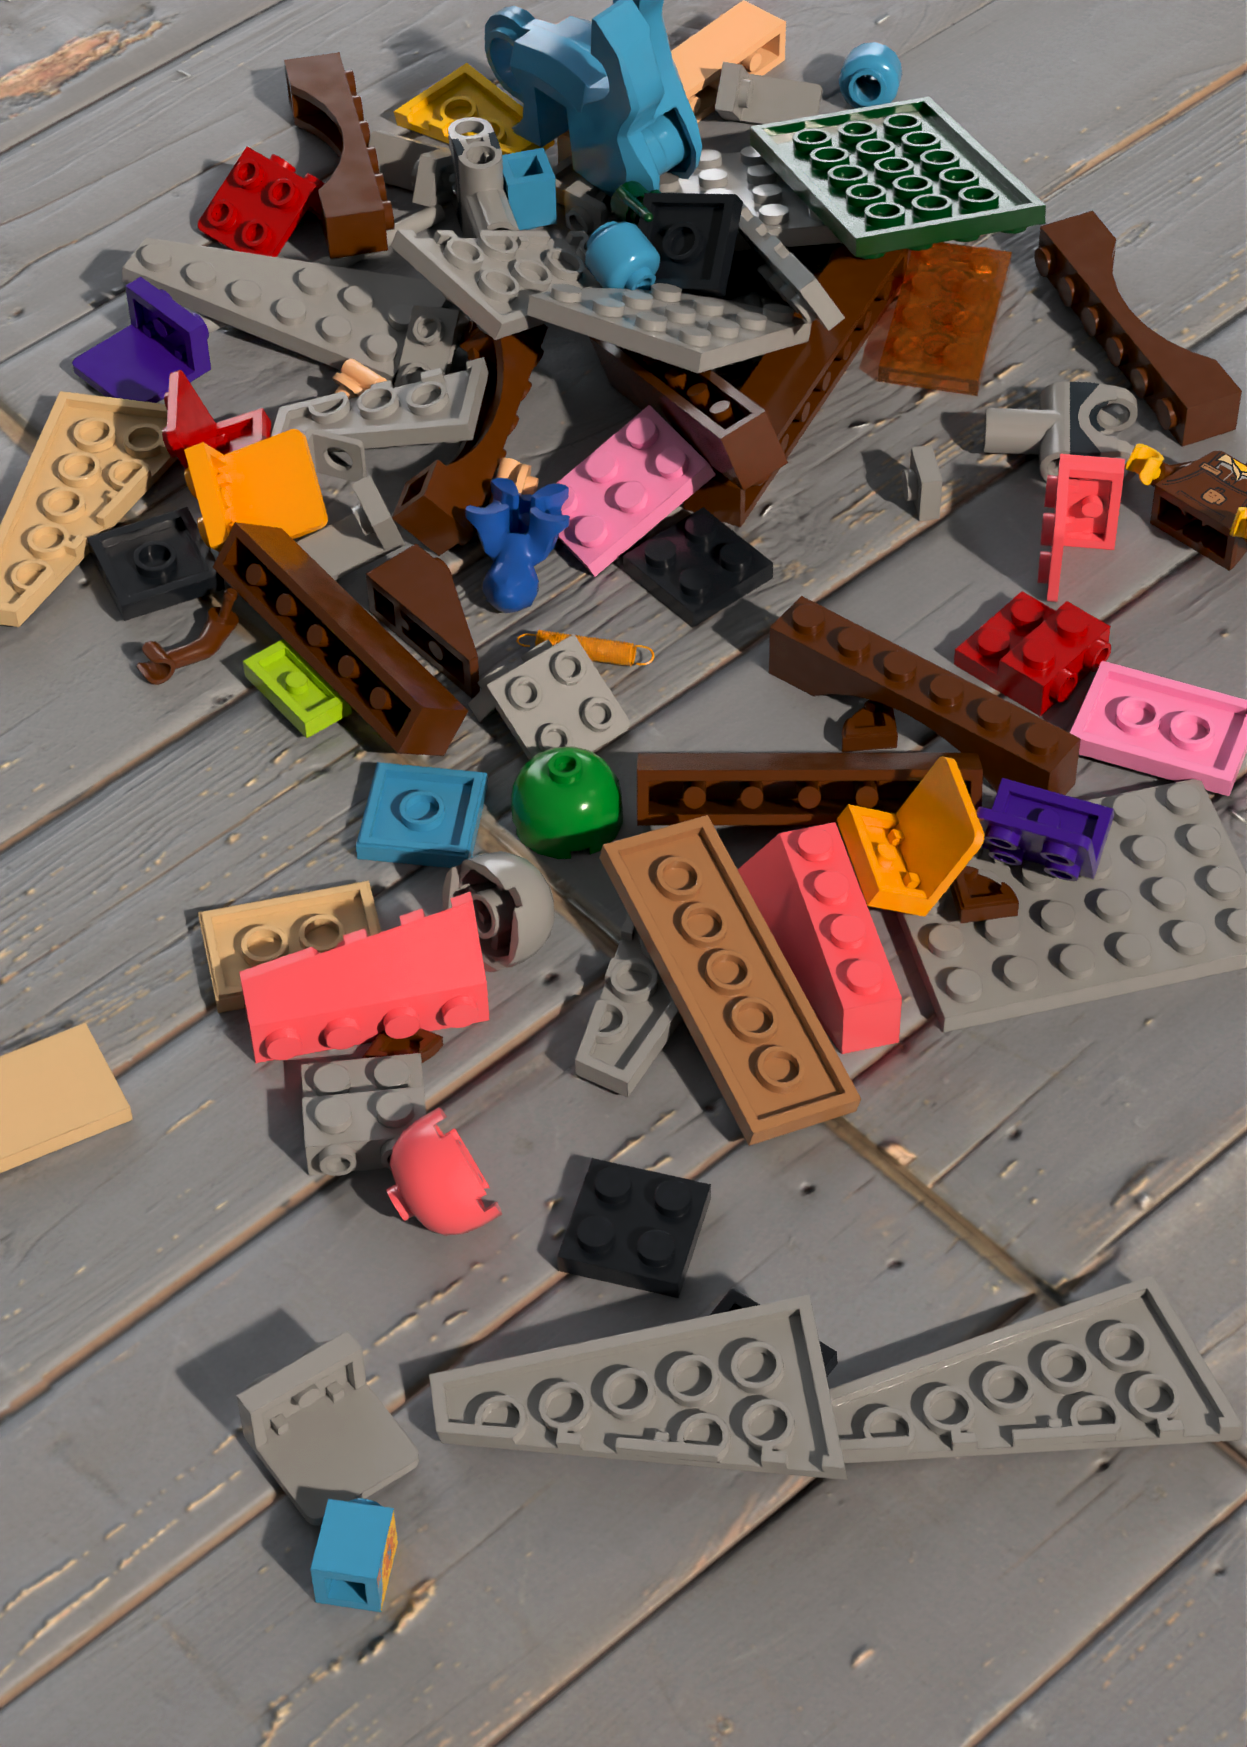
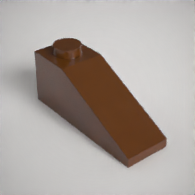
M414 544L366 573L369 612L469 697L474 698L480 692V686L477 683L479 681L478 654L451 571L443 560L438 557L433 558L418 544Z

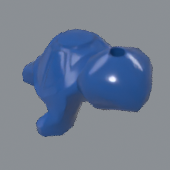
M496 478L491 480L493 502L486 508L468 505L466 506L465 516L477 529L484 552L494 561L485 575L482 588L483 594L487 602L496 610L503 613H512L532 605L539 591V579L534 566L548 557L556 544L559 533L570 525V517L563 515L561 511L562 505L569 497V488L559 483L548 484L533 495H523L518 493V489L512 480Z

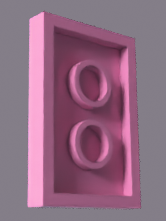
M648 405L557 482L569 488V497L562 505L561 511L563 515L570 517L569 527L559 533L558 539L596 577L713 478L715 473L710 464Z
M1101 661L1070 733L1081 739L1079 755L1175 782L1189 779L1200 780L1207 791L1230 796L1247 753V700Z

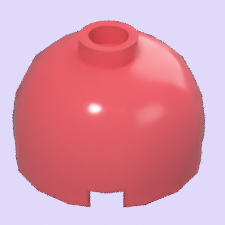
M438 1107L404 1130L394 1144L390 1167L396 1184L387 1188L386 1191L404 1221L415 1216L429 1231L444 1236L462 1235L484 1226L501 1216L502 1212L498 1202L486 1208L481 1198L487 1195L484 1189L490 1187L456 1129L454 1128L444 1134L437 1123L447 1117L443 1110Z

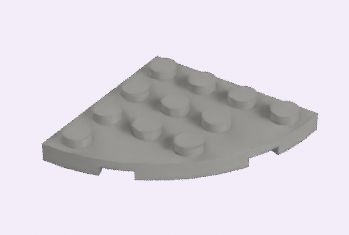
M663 283L652 284L651 290L621 288L581 289L569 284H553L549 292L529 295L527 309L528 316L695 373L705 372L808 342L812 323L808 324L802 318L793 316L794 309L788 306L766 304L764 308L717 298L681 293V288Z

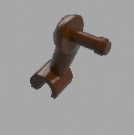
M233 588L225 590L221 607H213L208 610V617L199 637L191 643L165 651L156 641L145 642L142 651L150 661L137 664L136 667L151 684L159 685L169 680L176 669L213 656L239 622L238 616L231 611L234 601H236L238 596L237 591Z

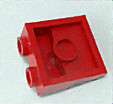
M1021 591L955 649L954 665L1041 717L1057 701L1064 702L1067 700L1080 680L1090 671L1097 672L1101 661H1107L1111 653V644L1109 643L1111 626L1068 601L1055 611Z

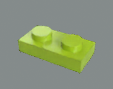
M284 639L243 660L245 677L306 738L352 714L351 706Z

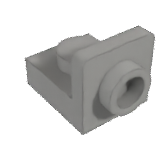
M581 177L564 189L565 225L571 231H585L588 237H590L596 229L607 223V217L613 213L611 197L592 185L584 177Z

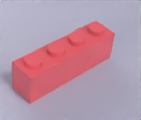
M836 822L779 833L737 870L824 1031L841 1054L899 1043L902 996Z
M471 891L450 898L452 908L426 916L421 908L399 916L401 925L371 936L368 935L365 928L343 935V941L338 943L334 949L320 953L313 947H309L240 971L243 1000L255 1063L288 1060L295 1056L332 1049H348L354 1045L373 1042L377 1035L384 1030L391 1038L403 1039L414 1035L419 1028L435 1031L451 1027L463 1028L473 1023L490 1021L487 981Z

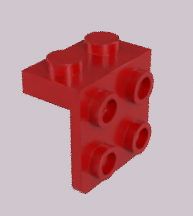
M246 147L200 217L198 228L206 236L232 251L277 257L306 211L321 219L318 190L325 183L309 173L304 178L295 173L296 169L291 164L275 154L267 158Z
M178 370L170 373L169 392L164 394V402L167 409V427L163 428L162 437L169 455L173 458L178 457L185 469L189 468L184 449L204 442L225 455L271 437V420L263 408L216 423L184 372Z

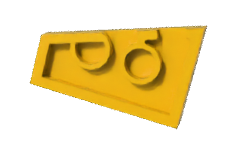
M465 63L393 111L398 126L448 144V127L452 122L466 117H477L485 119L491 124L500 144L502 155L541 148L513 132L512 127L523 118V107L468 63ZM467 132V133H463V134H461V135L470 136V135H476V134H479V133ZM552 140L542 148L546 151L555 144V141Z

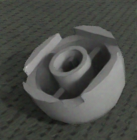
M503 851L474 856L462 861V864L452 867L446 874L442 889L443 910L452 908L450 898L471 891L484 969L488 972L500 971L521 964L534 956L550 937L554 924L553 894L542 873L527 859Z

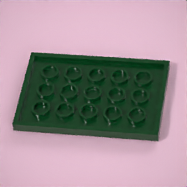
M929 96L750 126V145L855 257L877 259L890 251L901 249L921 251L931 248L934 243L951 240L972 242L984 234L996 232L1016 234L1025 231L1029 226L1045 224L1046 204Z

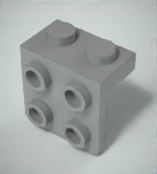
M575 634L552 646L549 640L540 643L521 657L524 661L523 664L511 671L507 669L506 665L495 669L477 682L482 690L468 703L479 722L499 712L529 760L538 753L554 747L574 746L594 752L621 736L628 730L630 725L627 715Z
M348 1330L330 1341H321L314 1344L300 1359L274 1374L268 1373L258 1377L245 1391L236 1395L245 1440L304 1519L311 1525H322L328 1499L348 1502L357 1498L366 1499L415 1469L419 1463L417 1447L367 1385L362 1347Z

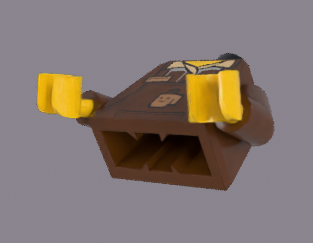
M1136 444L1124 468L1127 471L1139 474V480L1143 484L1155 487L1150 524L1228 571L1232 570L1247 552V463L1244 464L1223 451H1212L1195 461L1168 465L1163 462L1164 457L1157 450L1144 444Z

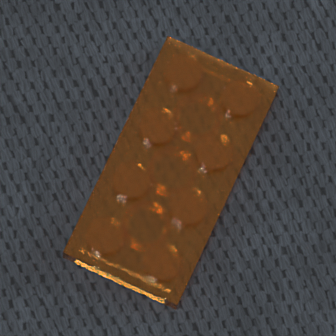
M945 242L934 243L931 248L926 250H912L879 363L878 382L978 396L1011 268L1012 252Z

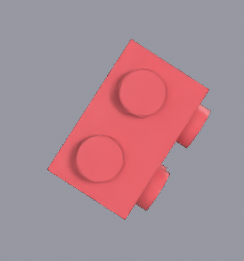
M1060 454L1058 476L1047 475L1044 507L1054 508V513H1043L1040 545L1051 546L1050 552L1040 551L1037 583L1048 584V602L1058 601L1064 546L1106 550L1115 549L1125 459Z

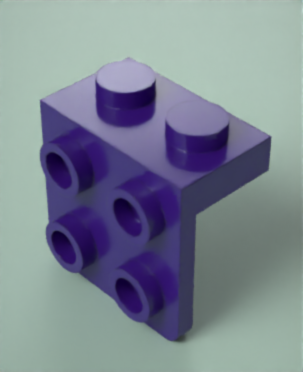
M139 277L125 285L131 325L77 356L72 364L74 373L105 397L158 403L164 399V394L169 392L170 373L182 370L189 382H192L211 370L207 341L209 331L204 320L198 314L190 313L175 302L165 290H159L144 278Z
M1005 778L1001 779L992 809L978 807L976 812L984 831L982 847L989 850L988 855L1010 865H1021L1023 860L1045 865L1044 871L1067 881H1077L1079 875L1091 879L1095 878L1114 818L1113 808Z

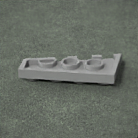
M743 203L738 231L763 263L756 269L761 278L773 293H777L785 303L788 302L791 308L797 314L800 313L808 324L817 320L828 331L845 319L843 314L815 276L785 248L774 234L766 233L768 229L756 215L753 216L748 207Z
M482 357L466 361L467 370L448 375L443 374L442 368L421 372L422 381L393 388L391 380L372 384L371 388L364 391L360 396L348 399L345 392H339L279 407L271 437L290 429H297L304 434L308 427L361 440L364 444V449L394 446L407 447L410 445L442 442L456 443L473 440L489 374L485 359ZM336 447L327 448V452L344 451Z
M628 913L621 929V940L615 957L611 958L605 974V985L600 999L595 1002L575 1058L576 1075L625 1097L630 1096L683 1020Z

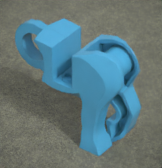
M612 0L613 5L592 18V21L569 16L558 24L536 19L527 10L515 5L504 7L490 16L485 24V53L495 77L503 88L513 97L524 103L523 118L512 127L515 134L542 148L569 130L573 169L611 198L619 186L629 181H636L651 192L656 189L660 191V176L666 172H670L682 179H689L699 165L702 142L697 120L672 58L662 12L664 0Z

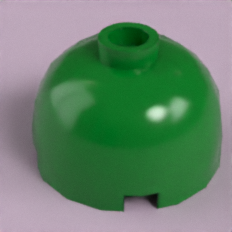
M568 746L554 747L540 752L522 767L513 784L511 810L512 821L516 826V835L522 844L537 854L555 859H572L571 851H581L589 848L590 855L602 850L603 844L610 843L617 837L623 824L622 791L619 779L606 761L590 750Z

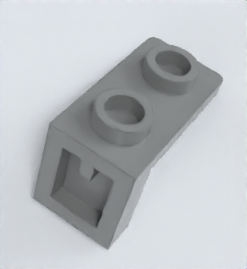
M723 62L715 110L724 120L757 125L819 115L823 88L820 84L749 74L741 64Z
M380 130L373 131L370 134L369 147L375 146L379 173L383 174L385 183L414 191L412 202L431 207L453 200L452 185L456 177L450 149Z
M413 305L394 388L422 381L421 372L442 368L444 375L449 374L453 355L457 352V348L460 347L459 345L470 322L460 310Z
M371 475L351 484L360 501L359 504L351 507L353 514L296 542L334 580L405 546Z

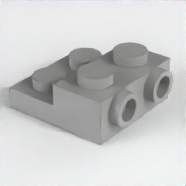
M421 1053L301 1064L304 1141L309 1176L324 1174L341 1176L354 1171L391 1169L390 1159L394 1144L404 1130L426 1115Z

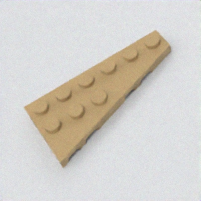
M59 392L0 524V625L20 627L89 554L87 538L110 531L178 459V457L173 458L169 455L162 437V430L164 427H167V409L165 404Z

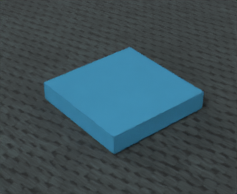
M377 762L356 843L357 859L452 868L462 864V861L473 856L488 789L487 773Z

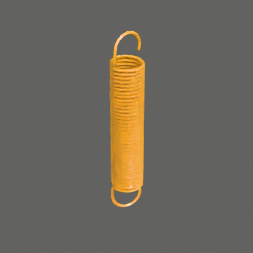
M539 629L537 634H522L518 636L516 641L523 647H530V645L521 644L519 642L520 637L536 636L535 646L546 640H549L552 646L572 634L548 632V630L543 631ZM575 635L589 658L595 662L614 663V665L619 664L631 667L635 660L637 647L646 648L652 653V657L648 662H636L637 665H647L654 659L653 650L647 646H634L633 642L625 643V641L620 642L617 640L612 641Z

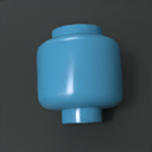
M877 42L863 43L853 48L846 56L839 76L840 92L845 101L855 109L891 103L897 95L903 75L901 62L896 53L888 46Z
M607 222L596 229L589 237L586 246L585 265L603 288L649 290L652 284L655 283V274L659 268L660 255L637 225L629 222Z

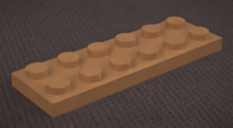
M702 816L603 844L600 860L748 1145L757 1144L856 1112L861 1097L709 816Z

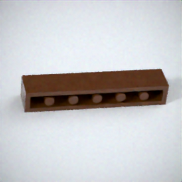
M589 337L611 386L641 410L650 405L710 465L743 491L750 486H756L767 481L774 471L788 463L766 410L712 370L695 373Z
M235 522L213 568L397 753L444 756L469 710L282 528Z
M977 752L638 753L637 826H670L706 815L709 816L714 826L823 825L834 822L838 825L836 819L848 804L896 814L937 759L942 756L955 759L977 812L978 807H982L983 768Z

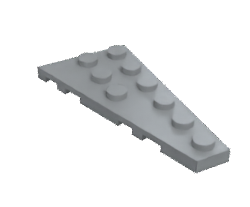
M397 230L391 247L442 292L445 299L458 306L477 324V327L482 332L490 335L494 340L548 323L527 315L529 295L549 292L553 284H569L581 289L603 288L585 265L586 246L589 239L585 231H569L565 239H550L547 231L481 230L478 238H458L453 230H436L433 238H416L417 235L413 230Z
M147 237L122 267V282L126 284L142 277L157 289L165 290L175 302L185 308L341 370L346 360L355 359L384 377L387 381L391 380L393 388L413 305L448 309L452 304L444 298L442 292L429 280Z
M1153 1274L829 1389L845 1464L1241 1440L1244 1428Z
M810 1295L429 1374L436 1432L443 1444L848 1480Z

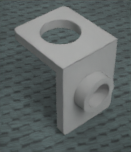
M308 427L304 435L307 439L316 473L353 482L367 477L364 444L361 440ZM336 447L344 450L351 457L353 465L342 466L337 464L328 455L327 448Z

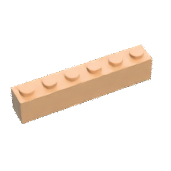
M743 0L671 51L673 61L678 69L684 91L697 123L715 111L723 62L741 64L749 74L763 76L785 60L786 21ZM569 130L557 137L558 164L572 155Z

